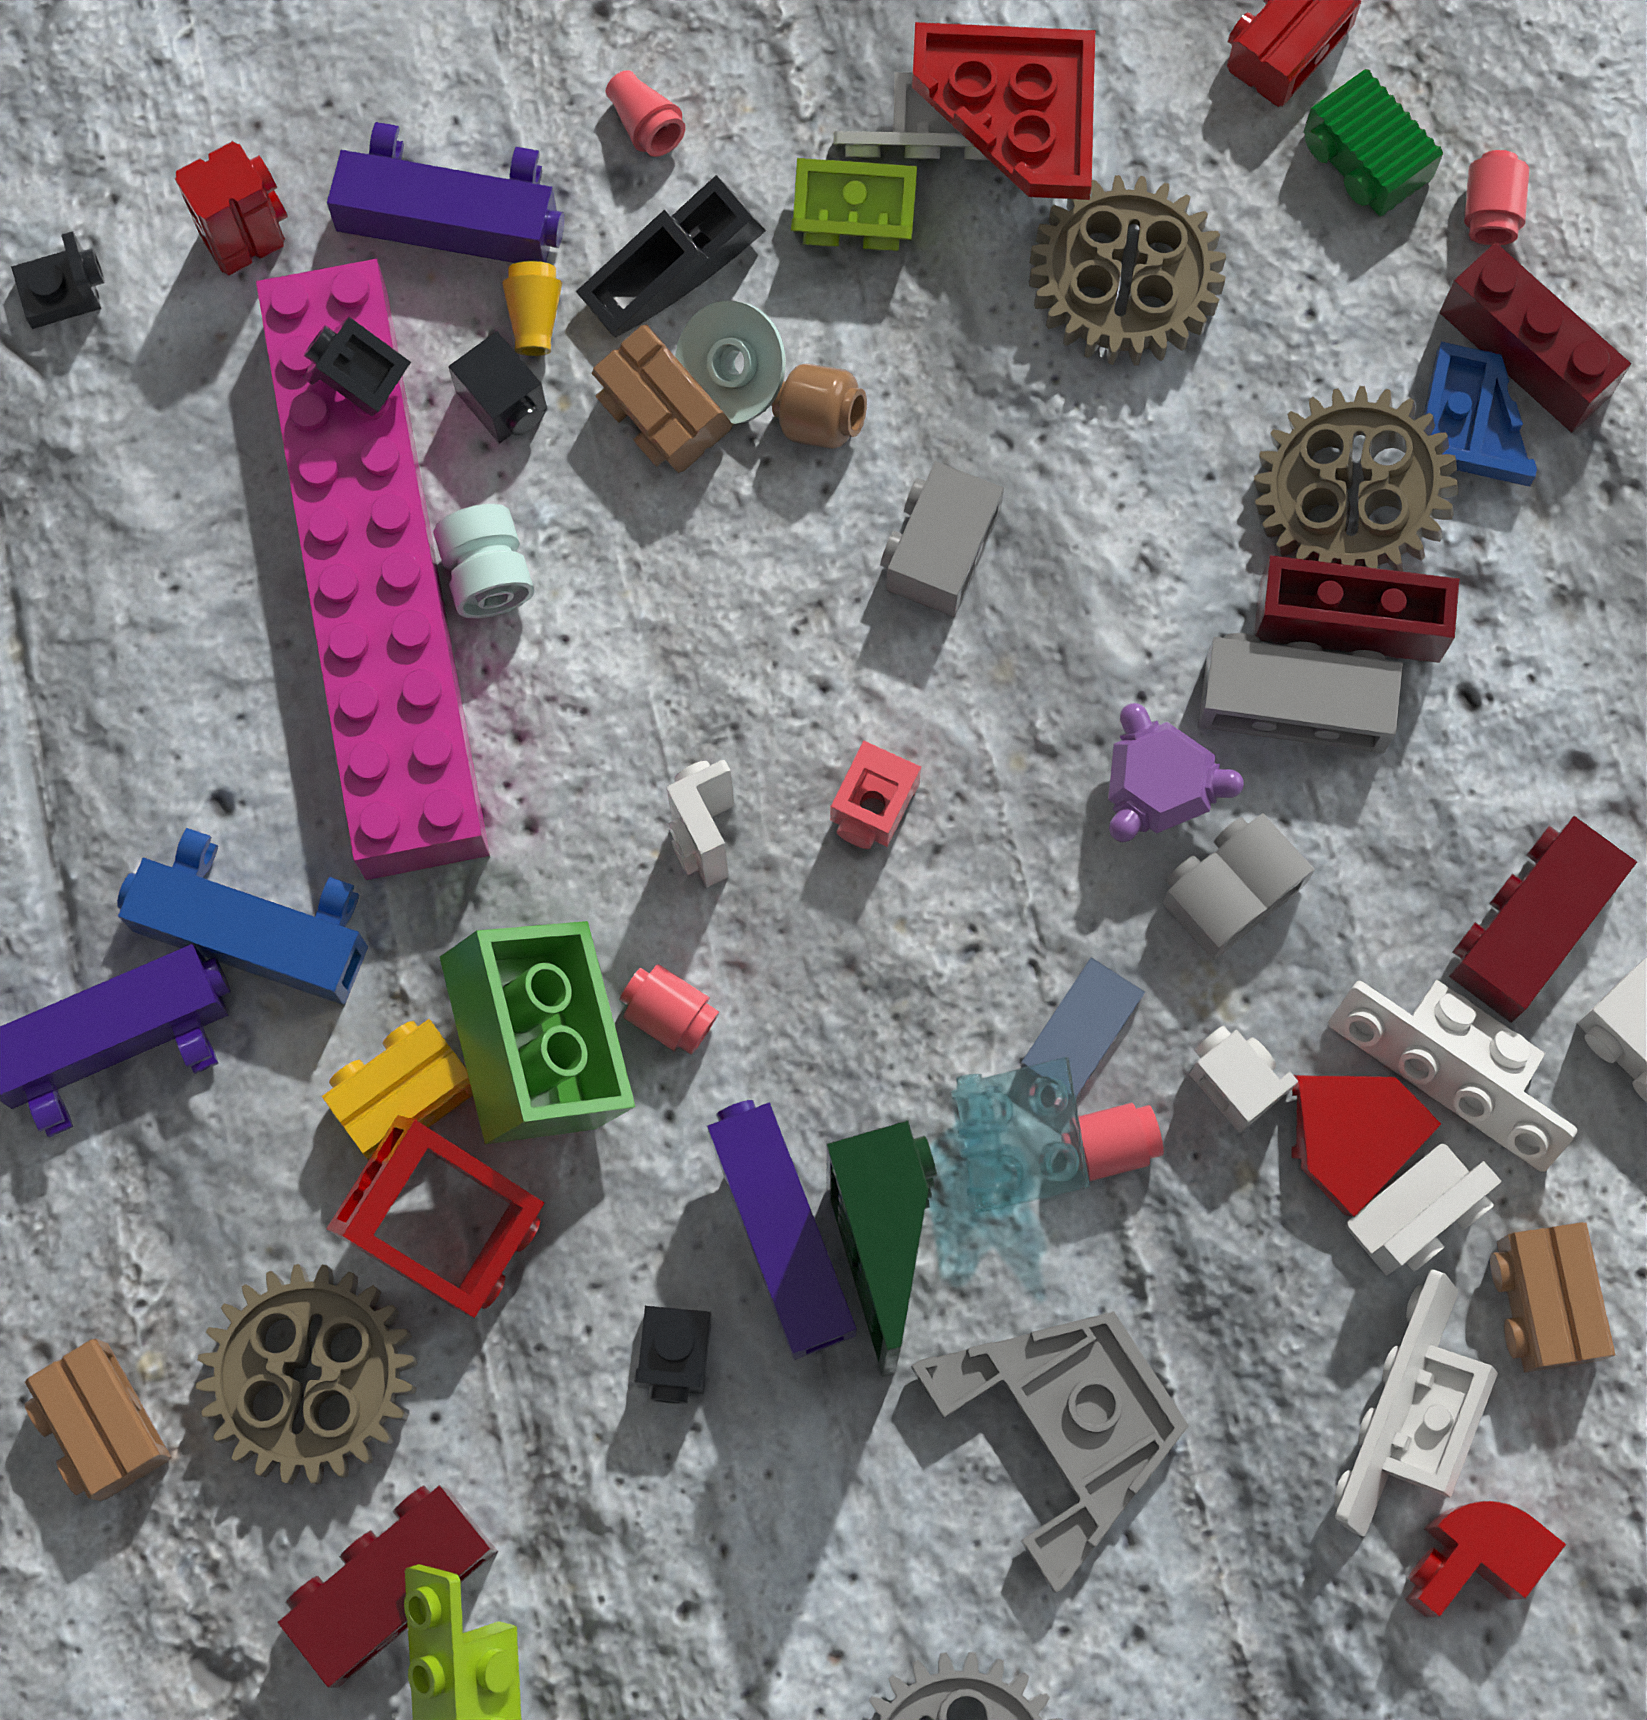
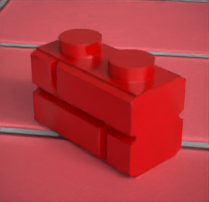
M1263 0L1266 4L1256 16L1250 12L1245 13L1236 23L1228 37L1227 42L1232 45L1227 64L1229 72L1249 87H1256L1257 93L1275 106L1283 107L1354 27L1361 0Z
M234 141L209 153L208 161L205 162L202 159H198L175 171L176 178H174L199 236L221 272L229 276L252 264V257L257 256L261 259L284 247L285 238L279 222L288 218L283 204L274 191L277 189V185L262 158L258 155L249 159L242 146Z

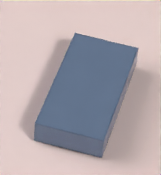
M1091 957L1022 1060L1020 1067L1072 1101H1075L1143 998L1145 991Z

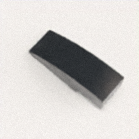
M715 175L672 216L664 209L575 292L610 334L616 338L663 311L708 280L759 238L766 229L736 194Z

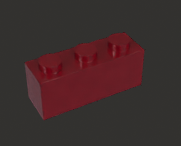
M1496 242L1453 281L1439 312L1479 350L1500 354L1507 375L1571 433L1613 395L1631 366V363Z
M1270 555L1259 582L1254 636L1265 642L1281 644L1310 642L1329 650L1345 652L1368 650L1381 653L1386 657L1440 663L1455 639L1460 579Z
M1573 816L1560 832L1550 825L1546 828L1526 854L1529 859L1535 862L1534 866L1523 880L1513 873L1510 875L1489 903L1498 910L1495 917L1485 929L1475 922L1452 951L1461 961L1449 977L1510 1023L1516 1020L1532 1003L1637 864L1636 860L1576 816Z
M423 1485L412 1492L393 1510V1513L399 1520L378 1537L372 1530L363 1534L339 1556L345 1564L325 1582L319 1576L313 1577L286 1600L285 1603L291 1611L277 1623L328 1688L340 1687L408 1629L404 1610L406 1568L420 1564L451 1572L459 1576L461 1584L498 1552L447 1488L439 1485L430 1492Z

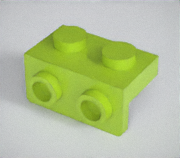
M797 158L791 231L804 233L803 244L839 247V238L842 235L864 237L863 249L899 251V240H912L917 166Z

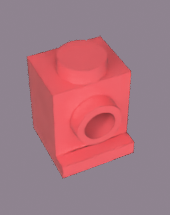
M863 740L830 806V821L839 824L836 831L837 834L845 841L863 849H871L874 841L888 847L912 796L915 795L919 787L921 766ZM876 798L883 803L884 809L881 813L875 814L862 808L861 804L866 799Z

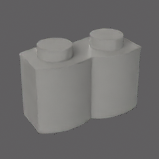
M1264 813L1250 823H1247L1242 817L1236 819L1215 838L1213 843L1219 848L1216 852L1202 862L1195 856H1191L1180 864L1166 879L1171 888L1167 891L1162 904L1212 960L1226 952L1257 924L1293 897L1308 883L1315 871Z

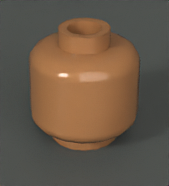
M809 363L798 365L789 373L786 381H783L776 399L772 403V413L775 417L779 418L782 432L790 441L828 449L839 448L850 437H856L864 425L867 411L866 393L862 388L858 387L856 378L849 371Z

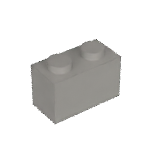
M935 461L927 480L916 478L911 487L904 507V513L911 516L903 534L893 531L884 549L880 566L888 568L886 591L955 617L1001 512L1004 487Z

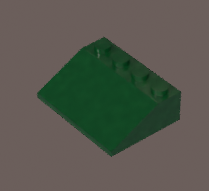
M908 1120L826 1144V1189L882 1377L896 1373L903 1343L925 1209L930 1208L928 1199L932 1198L931 1188L935 1187L933 1177L937 1176L933 1155L926 1136L913 1138Z

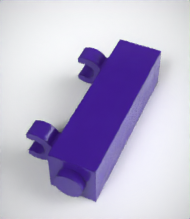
M375 122L370 138L369 154L340 150L327 199V206L337 232L511 263L527 261L547 263L550 247L559 248L561 244L565 215L564 212L557 211L553 187L540 185L543 168L537 165L540 155L538 150L515 147L511 160L509 179L401 160L404 143L397 140L400 128L391 124Z
M190 944L0 1026V1102L11 1109L28 1103L37 1129L40 1132L45 1130L47 1137H52L73 1127L69 1112L58 1092L60 1088L173 1039H176L185 1065L187 1067L191 1066L194 1074L219 1064L211 1042L203 1026L229 1016L221 996L230 993L231 990L217 958L214 957L206 961L193 944Z
M746 1100L720 1110L716 1114L718 1122L707 1126L709 1138L793 1360L856 1337V1325L770 1102L755 1107L753 1100Z

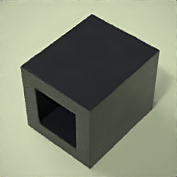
M498 331L448 366L455 392L499 444L512 434L519 436L531 430L541 419L542 412L547 410L542 383Z

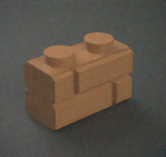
M647 324L641 325L620 344L619 349L609 353L591 372L604 387L595 397L618 423L629 416L641 432L633 441L656 467L667 460L678 473L684 472L704 454L707 448H711L732 429L733 424L725 413Z
M1581 1222L1546 1229L1515 1232L1497 1241L1498 1252L1491 1253L1490 1256L1491 1274L1497 1291L1499 1293L1507 1292L1512 1318L1505 1319L1504 1321L1505 1341L1510 1356L1513 1359L1521 1358L1524 1373L1593 1363L1615 1356L1587 1223Z
M96 1338L89 1340L64 1355L61 1360L51 1363L24 1381L33 1397L24 1403L28 1416L43 1437L53 1433L65 1455L56 1461L58 1470L69 1489L76 1496L85 1491L88 1499L106 1500L133 1484L135 1480L146 1476L164 1465L172 1458L108 1343Z

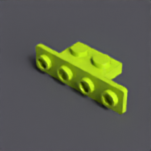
M420 1564L406 1568L404 1610L408 1622L410 1660L408 1681L411 1687L413 1720H522L517 1626L497 1621L463 1633L459 1576Z

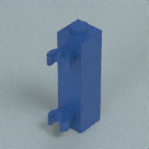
M189 828L185 829L179 841L172 867L143 857L136 874L129 873L123 881L117 899V907L120 909L118 917L132 932L180 949L193 944L206 958L216 957L218 962L345 1006L368 950V945L360 933L345 927L354 913L360 896L358 893L353 892L354 885L329 877L322 891L318 910L314 917L203 878L213 864L218 845L210 843L212 839L210 835Z

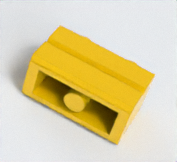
M430 1019L419 1026L414 1021H409L396 1028L382 1043L386 1049L365 1065L360 1059L345 1065L331 1077L329 1084L332 1089L322 1096L368 1161L397 1115L416 1119L429 1128L473 1096L466 1067Z

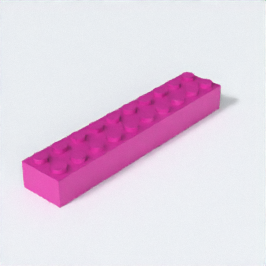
M366 260L256 281L354 862L364 879L371 880L490 856L403 376L379 412L374 416L367 414L322 380H318L315 384L311 385L302 378L312 363L303 355L324 325L334 331L348 317L355 320L398 352L388 291L378 260Z

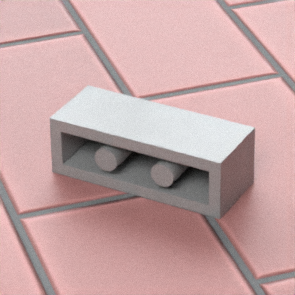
M1230 633L1225 635L1224 638L1213 637L1205 660L1198 728L1385 753L1396 735L1403 663L1387 661L1383 654L1368 650L1353 651L1348 655L1323 652L1321 646L1310 642H1291L1286 646L1261 643L1258 637L1246 633Z

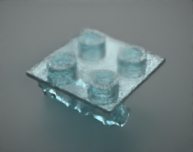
M1069 1057L982 1078V1074H969L956 1078L957 1089L952 1091L951 1094L952 1099L957 1100L960 1122H962L963 1127L957 1131L958 1138L964 1139L966 1146L960 1152L962 1158L968 1159L967 1167L971 1187L966 1189L967 1196L974 1197L976 1213L1090 1188Z

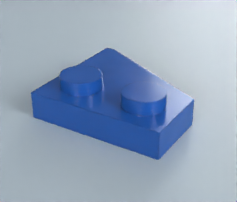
M1441 341L1436 351L1423 414L1431 413L1434 416L1435 428L1431 435L1446 432L1449 448L1443 454L1455 455L1457 471L1530 487L1536 477L1537 467L1534 459H1528L1520 433L1523 422L1517 403L1508 393L1509 378L1502 356Z

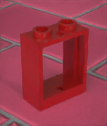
M397 1115L326 1229L452 1308L475 1318L481 1308H488L500 1294L505 1283V1275L502 1273L515 1251L520 1252L524 1250L536 1235L540 1225V1218L537 1215L545 1202L416 1119ZM426 1151L509 1203L508 1208L459 1288L374 1236Z

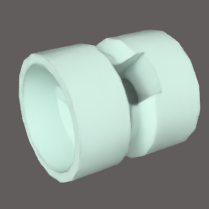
M499 504L475 505L458 510L436 524L433 534L443 566L451 570L452 580L449 586L458 615L475 619L493 617L509 612L531 599L535 590L524 555L516 552L520 543L509 508Z

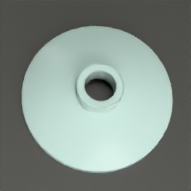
M740 301L712 303L699 310L688 321L678 340L675 357L725 413L732 424H741L755 419L764 413L776 399L785 375L784 345L774 323L758 308ZM740 352H742L744 357V368L741 374L735 367V359Z

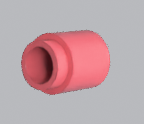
M1488 151L1482 155V158L1473 161L1469 165L1464 223L1469 228L1470 239L1476 243L1491 246L1495 242L1499 245L1510 244L1517 240L1518 230L1525 225L1530 169L1528 164L1519 160L1518 156L1511 151Z
M659 964L650 973L639 968L619 999L628 1005L623 1015L625 1020L674 1052L680 1047L691 1055L699 1047L720 1013L707 1004L710 997Z
M1128 1103L1071 1118L1072 1132L1062 1134L1064 1151L1071 1171L1082 1170L1088 1182L1147 1167L1150 1165V1159L1163 1156L1164 1154L1159 1125L1150 1105L1136 1108L1133 1103Z

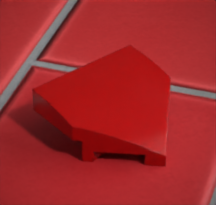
M1293 1075L1298 1080V1083L1292 1089V1096H1297L1296 1144L1291 1146V1158L1301 1159V1169L1346 1216L1355 1217L1441 1125L1433 1114L1396 1077Z

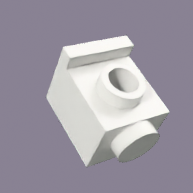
M1224 1025L1195 1048L1194 1051L1201 1059L1196 1062L1189 1074L1239 1133L1243 1132L1289 1094L1298 1083V1080L1290 1071L1281 1079L1277 1077L1273 1072L1276 1068L1273 1057L1258 1040L1251 1037L1246 1041L1237 1029L1230 1033Z

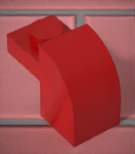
M1480 1501L1451 1508L1436 1516L1424 1528L1445 1548L1440 1553L1432 1547L1419 1560L1408 1577V1580L1416 1586L1406 1597L1405 1601L1426 1618L1440 1617L1474 1571L1509 1600L1526 1599L1566 1544L1531 1515L1510 1504Z

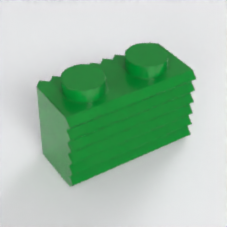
M1364 69L1311 107L1303 131L1306 145L1311 154L1321 163L1330 161L1344 177V186L1350 197L1361 206L1369 204L1380 217L1384 216L1389 210H1392L1398 203H1402L1406 197H1410L1416 190H1420L1424 184H1428L1434 178L1443 156L1441 146L1435 145L1433 138L1427 136L1425 129H1421L1418 122L1412 120L1410 113L1404 111L1402 104L1396 103L1394 95L1388 94L1386 87L1381 86L1378 78H1374L1368 69Z

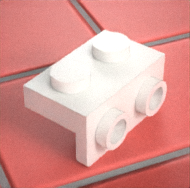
M720 760L712 765L708 761L694 763L681 770L674 777L675 783L666 787L672 821L668 823V827L674 838L671 841L673 849L686 874L690 875L698 871L706 888L729 877L725 842L712 817L734 806L731 771L725 760Z
M1440 1144L1367 1204L1355 1217L1349 1219L1346 1222V1229L1386 1276L1404 1263L1415 1272L1444 1248V1245L1436 1236L1454 1221L1464 1231L1494 1206L1486 1194L1502 1181L1484 1161L1469 1171L1447 1145Z

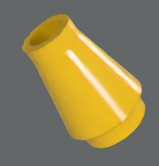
M536 261L514 263L508 267V278L502 281L515 338V352L517 354L542 356L551 353V338L563 284L561 280L556 278V267L552 264Z

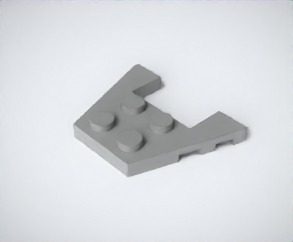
M1114 1311L1033 1331L1030 1334L994 1343L989 1342L938 1357L922 1359L911 1366L914 1374L943 1419L998 1383H1003L1077 1497V1504L1021 1540L1053 1593L1058 1592L1067 1585L1080 1565L1101 1541L1134 1495L1138 1493L1189 1426Z

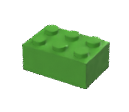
M588 921L476 930L439 956L485 1145L596 1130L636 1107Z

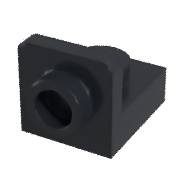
M73 231L61 234L65 251L11 266L25 318L32 329L102 309L95 287L105 283L99 260L93 248L83 251Z
M348 317L334 331L324 325L303 355L312 363L302 378L311 385L315 384L318 380H322L367 414L374 416L379 412L411 364V361L355 320Z
M645 1305L638 1369L635 1370L634 1383L638 1388L649 1389V1401L688 1404L689 1393L704 1394L712 1319L710 1311Z

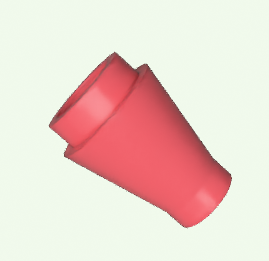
M632 71L619 72L608 82L605 94L613 103L634 147L638 151L647 152L653 157H659L669 153L680 143L685 134L686 127L682 120V111L677 105L640 81Z

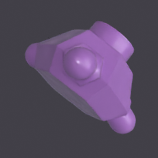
M1130 703L1121 710L1120 722L1125 733L1120 735L1121 741L1113 745L1108 800L1115 804L1113 810L1116 815L1110 821L1109 832L1116 841L1128 842L1139 831L1147 832L1149 829L1157 834L1210 812L1211 803H1216L1217 798H1234L1242 792L1244 781L1237 771L1219 769L1220 764L1215 763V755L1176 727L1168 722L1160 725L1157 720L1151 722L1145 707L1138 703Z

